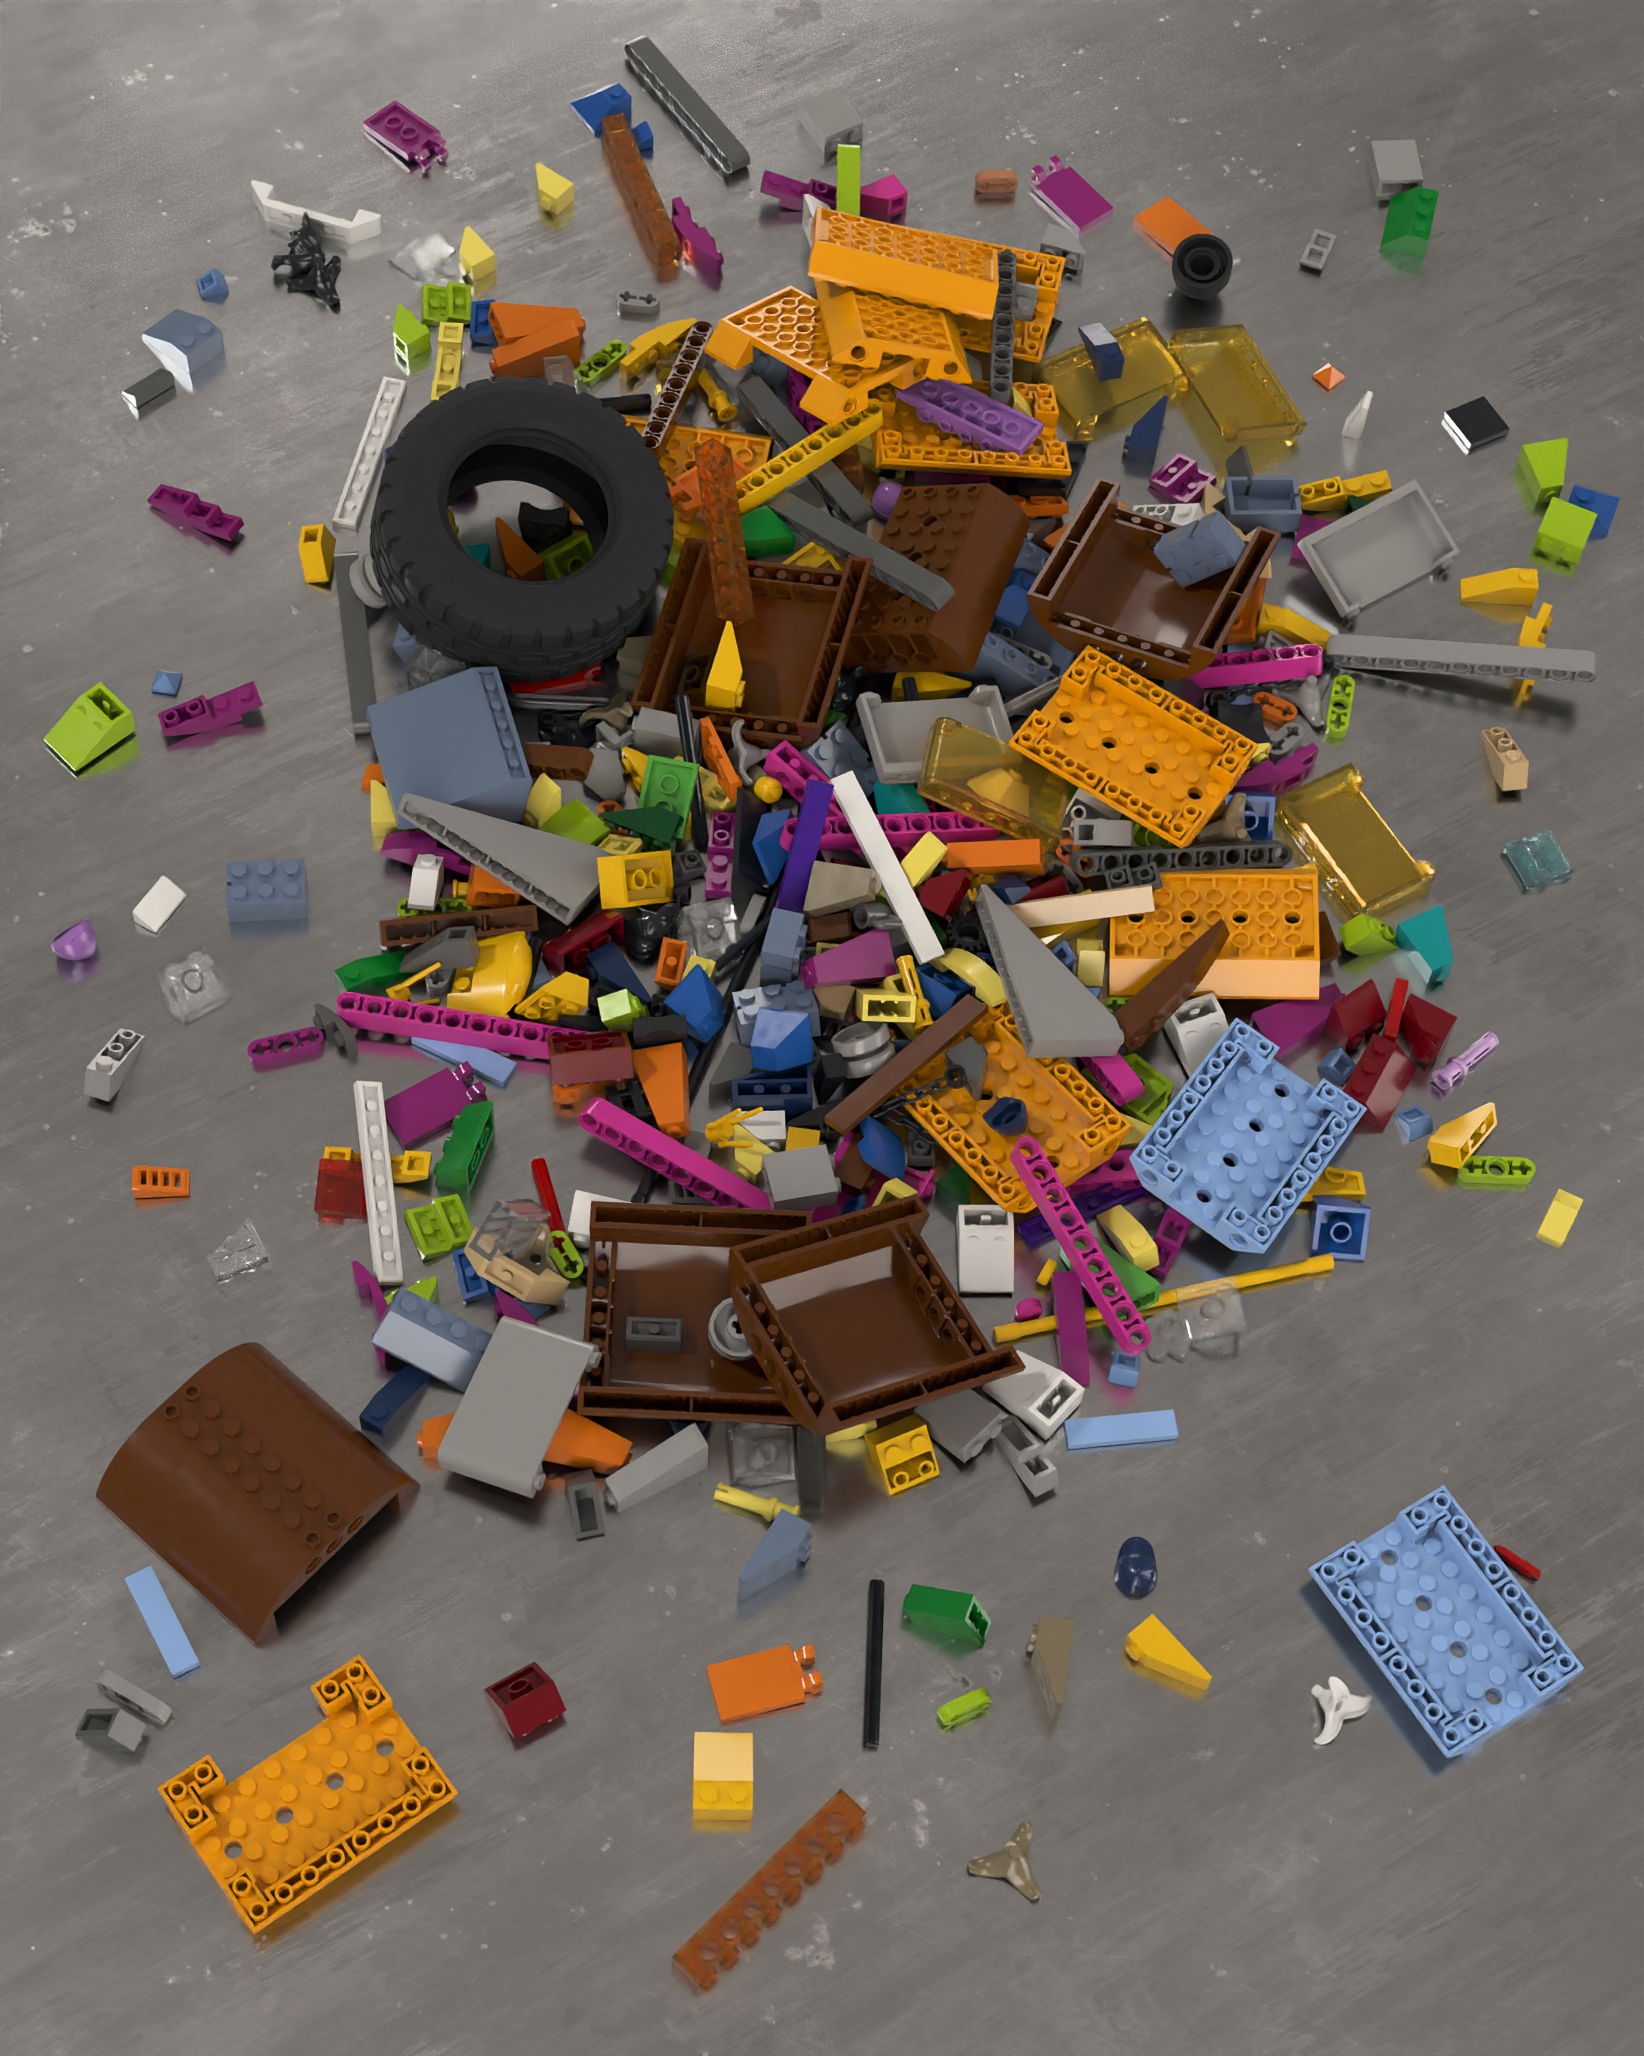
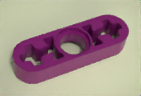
M307 1027L258 1039L251 1042L248 1046L249 1061L255 1066L262 1067L316 1054L324 1047V1036L318 1028ZM314 1037L316 1043L310 1044L309 1038ZM300 1039L302 1047L298 1048L297 1040ZM283 1042H290L294 1045L287 1052L279 1049L280 1044ZM270 1046H274L275 1054H272ZM262 1049L263 1056L258 1057L257 1050Z

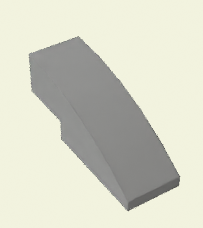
M1014 1414L1003 1419V1427L995 1439L1032 1494L1037 1497L1059 1486L1057 1469L1043 1454L1041 1444Z

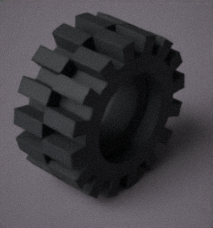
M967 911L966 916H963L961 912L957 918L954 916L951 919V923H948L946 932L948 937L947 948L963 949L974 955L977 952H989L990 947L978 913L975 912V915L971 916V911ZM964 931H972L979 936V939L975 942H967L962 940L959 935Z

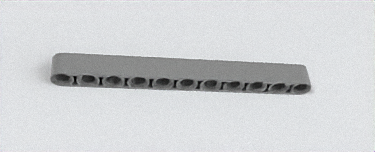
M1333 634L1329 636L1326 654L1333 658L1335 667L1583 684L1595 681L1597 671V655L1592 651L1346 634Z

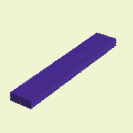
M807 779L775 908L802 914L813 863L816 860L834 789L833 784Z
M1134 1180V1183H1135L1136 1185L1140 1186V1185H1139V1181H1138V1180ZM1109 1182L1073 1198L1072 1201L1086 1223L1097 1218V1215L1119 1204L1122 1206L1149 1193V1191L1144 1187L1129 1191H1121L1120 1188L1113 1187L1111 1192L1101 1193V1190L1112 1186V1182ZM1042 1213L1017 1225L1019 1233L1030 1249L1055 1238ZM1061 1218V1222L1065 1226H1071L1069 1220Z

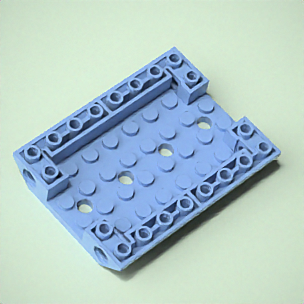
M1237 1017L1129 1159L1145 1189L1234 1251L1264 1254L1367 1108L1324 1078L1315 1088L1273 1059L1280 1047ZM1275 1089L1284 1091L1286 1097L1278 1096ZM1249 1123L1258 1125L1261 1131H1253ZM1223 1158L1231 1159L1235 1167L1227 1166ZM1197 1194H1204L1209 1202H1201L1197 1198Z
M1444 1485L1400 1511L1394 1522L1358 1544L1353 1540L1308 1568L1311 1576L1446 1758L1463 1754L1556 1694L1584 1670L1582 1664ZM1391 1554L1395 1558L1396 1563L1394 1565L1385 1564L1381 1559V1555ZM1418 1599L1426 1600L1430 1605V1610H1419L1415 1601ZM1453 1645L1462 1647L1465 1656L1455 1657L1451 1653L1450 1647ZM1487 1692L1496 1693L1500 1698V1703L1496 1705L1489 1703L1486 1700L1485 1694Z

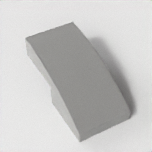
M1315 228L1300 264L1322 270L1337 235Z

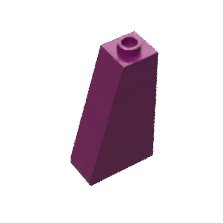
M877 928L800 963V976L805 989L883 982L886 977L897 974L888 930Z
M1336 983L1319 988V1000L1289 999L1253 1012L1249 1026L1280 1047L1273 1059L1281 1063L1324 1031L1332 1005L1346 995L1342 990H1339Z

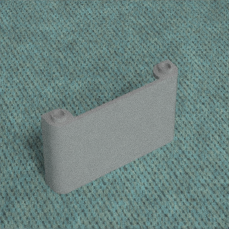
M1416 479L1308 535L1297 543V546L1341 618L1347 617L1348 620L1361 613L1360 609L1440 566L1442 569L1449 567L1455 562L1453 558L1460 553Z
M979 685L974 688L968 698L881 703V698L878 694L865 692L860 694L856 700V707L876 773L882 785L974 779L998 768L1007 773L1010 770L1015 772L1022 764L1019 751L1008 745V742L1014 735L997 685Z
M503 1316L440 1444L437 1454L439 1467L533 1498L536 1491L540 1490L545 1482L546 1475L543 1473L542 1461L584 1371L590 1372L593 1368L596 1369L600 1363L601 1352H599L598 1346L521 1320Z

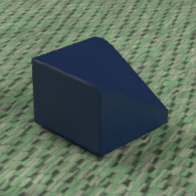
M1011 874L1005 875L990 887L1005 904L1012 905L1031 890L1029 886Z

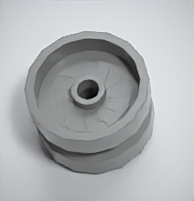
M369 552L352 563L349 577L356 595L368 606L379 609L386 606L387 603L381 593L382 588L379 587L372 566L373 560Z
M859 1022L848 1026L832 1037L831 1043L835 1053H840L843 1056L847 1078H860L872 1075L897 1055L893 1043L888 1041L890 1033L886 1022Z
M731 1297L723 1300L714 1309L708 1324V1339L712 1348L719 1356L730 1361H746L755 1356L743 1332L741 1334L736 1333V1328L734 1327L740 1326Z

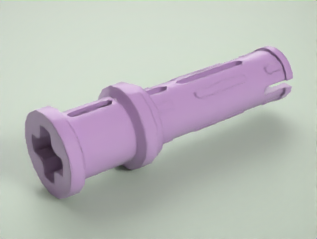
M1488 1031L1462 1054L1450 1057L1444 1067L1433 1071L1432 1078L1435 1084L1443 1090L1450 1089L1455 1080L1465 1077L1468 1069L1499 1044L1498 1037Z

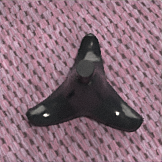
M338 255L333 256L324 265L321 257H315L313 259L314 265L309 273L301 277L287 276L285 279L289 287L303 291L315 290L326 303L333 305L340 301L333 280L340 270L341 259Z
M597 720L590 726L582 729L578 727L576 721H570L568 728L563 732L539 730L538 738L542 742H550V745L583 747L587 749L596 740V725L602 721Z

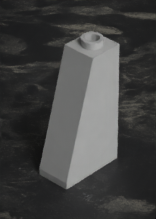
M696 1423L689 1425L605 1479V1490L602 1491L609 1506L614 1505L617 1512L620 1513L707 1469L709 1446Z

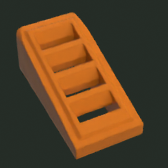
M132 1166V1191L134 1198L189 1196V1169ZM164 1178H169V1186H164ZM175 1178H180V1187H175ZM146 1179V1185L141 1184L142 1180ZM153 1179H158V1186L153 1185Z

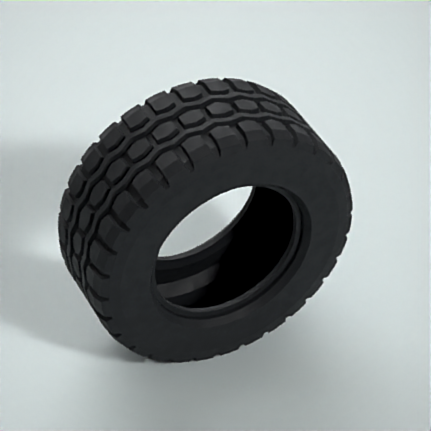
M517 376L496 377L494 382L487 378L468 383L465 389L461 386L440 396L439 400L435 399L419 411L416 417L411 419L398 435V439L393 443L383 468L371 518L370 555L373 560L372 566L379 587L382 588L381 593L392 613H397L396 619L410 636H417L416 641L424 649L433 655L439 653L441 655L440 660L459 670L462 667L468 670L475 667L497 666L501 681L505 683L518 684L519 679H523L526 684L548 682L550 677L554 680H560L577 674L578 670L583 672L596 666L604 658L618 651L619 647L625 644L626 639L631 637L638 629L650 607L671 552L674 535L673 505L663 472H660L661 466L652 449L645 448V439L633 425H625L626 419L610 406L603 408L601 406L603 401L584 391L581 394H577L575 387L555 381L553 385H548L547 379L525 376L524 381H520ZM520 481L542 487L564 500L580 517L591 539L593 558L578 571L551 581L529 582L508 578L488 569L467 552L453 531L447 508L466 491L489 482Z

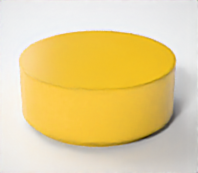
M1049 1258L1036 1282L1043 1286L1047 1285L1058 1262Z

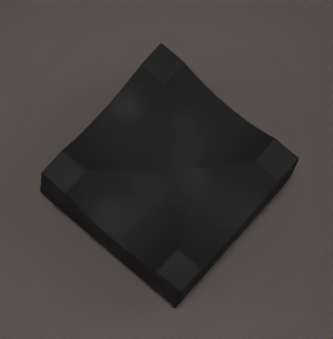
M520 502L518 523L521 536L525 537V539L530 541L546 539L556 544L571 535L572 521L569 519L568 507L545 510L536 508L528 502Z
M1216 700L1208 711L1209 716L1257 744H1272L1270 737L1264 729L1261 703L1237 705L1228 703L1225 700Z
M669 1014L664 1017L641 1016L633 1018V1050L682 1042L687 1055L686 1015Z

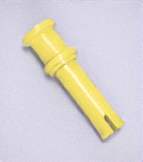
M721 1482L717 1486L719 1490H716L714 1494V1500L763 1515V1518L768 1522L775 1520L781 1508L798 1517L800 1515V1505L791 1506L779 1502V1499L776 1497L766 1499Z

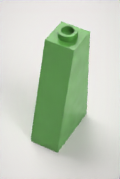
M1094 1236L1136 1309L1140 1311L1159 1302L1160 1283ZM1074 1242L1078 1249L1085 1250L1082 1243ZM1060 1246L1061 1259L1065 1262V1264L1069 1267L1071 1271H1075L1071 1262L1069 1261L1068 1257L1066 1256L1065 1252ZM1088 1265L1091 1272L1099 1273L1097 1267ZM1102 1289L1106 1296L1113 1297L1110 1290ZM1116 1312L1120 1320L1126 1318L1123 1313Z

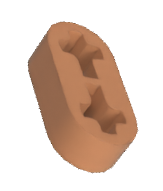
M1012 170L980 171L975 175L976 189L981 193L1012 192L1018 186L1017 174Z

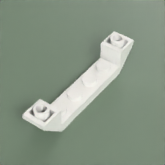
M255 180L251 181L252 198L267 222L300 229L302 227L303 212H307L311 223L319 231L320 236L348 244L371 238L382 232L380 214L359 209L353 222L275 201L273 185Z

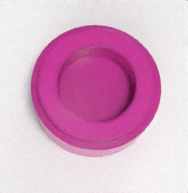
M1028 1298L1020 1301L1015 1306L1014 1311L1017 1319L1025 1322L1041 1316L1043 1308L1040 1300Z

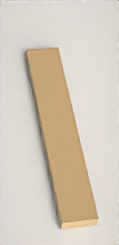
M1152 884L1020 901L1014 905L1005 904L1028 928L1155 911Z

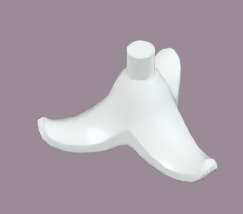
M1337 1677L1329 1678L1328 1684L1330 1689L1325 1690L1320 1685H1315L1311 1693L1319 1699V1703L1325 1713V1726L1322 1733L1314 1739V1742L1319 1745L1331 1742L1339 1733L1344 1719L1358 1717L1368 1711L1371 1706L1372 1696L1361 1697L1350 1694L1346 1685Z

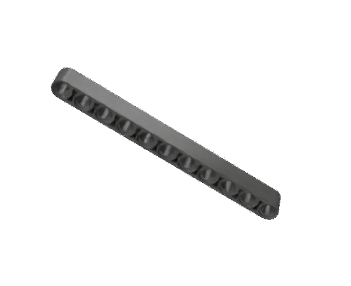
M782 490L766 504L792 531L841 559L847 561L849 555L873 558L874 562L870 571L871 576L932 611L937 612L955 596L953 587L943 578L786 490Z

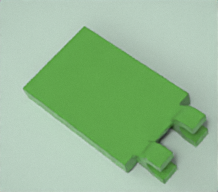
M649 754L637 808L658 806L681 815L684 818V823L677 839L684 840L700 765ZM642 837V851L649 852L651 839ZM676 842L673 848L666 846L665 849L661 848V851L671 850V857H673Z

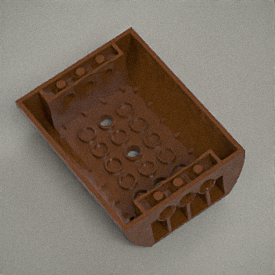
M990 483L902 487L879 543L946 580L953 587L955 596L935 612L869 575L840 669L842 673H851L859 665L864 666L868 673L973 671L1031 525V521L1022 508L1007 494Z

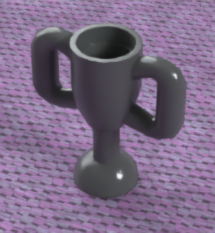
M872 901L859 903L854 907L848 908L850 912L854 913V922L859 929L877 928L880 930L898 929L903 925L902 919L895 916L891 907L883 903Z

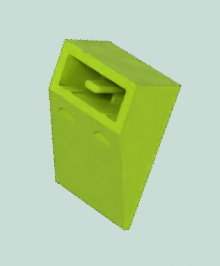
M99 682L79 696L45 736L44 741L76 772L136 730L133 714L105 685Z

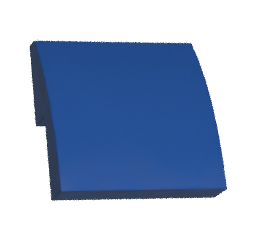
M495 299L472 302L470 340L484 344L499 345L488 320L490 303L495 302Z
M868 1115L859 1123L864 1138L857 1143L863 1161L891 1180L898 1178L903 1182L905 1151L901 1137Z
M506 1238L499 1240L495 1250L509 1259L513 1258L509 1241ZM464 1248L452 1252L462 1297L465 1302L495 1297V1292L499 1290L509 1294V1292L476 1273L464 1253Z

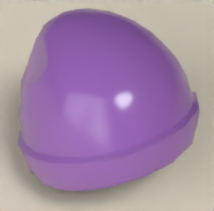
M894 481L884 482L879 485L871 500V507L874 513L881 519L888 521L902 487L905 486Z
M85 919L57 935L51 943L52 951L61 958L70 961L91 957L96 950V935L89 919Z

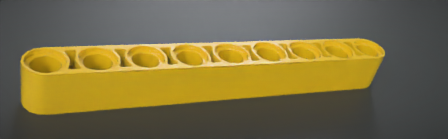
M869 398L867 409L834 426L830 424L825 425L713 496L707 503L710 524L721 528V525L745 515L878 430L883 425V406L881 401Z

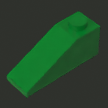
M406 950L356 959L334 970L336 987L340 993L354 992L372 995L415 973L399 972L403 957L407 954Z

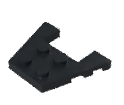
M1066 441L1072 473L1064 480L1009 477L1017 495L1023 497L1061 496L1066 499L1087 452L1088 442Z

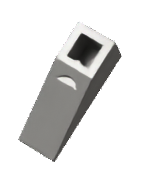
M120 1028L86 1067L84 1094L109 1102L120 1089L145 1036Z

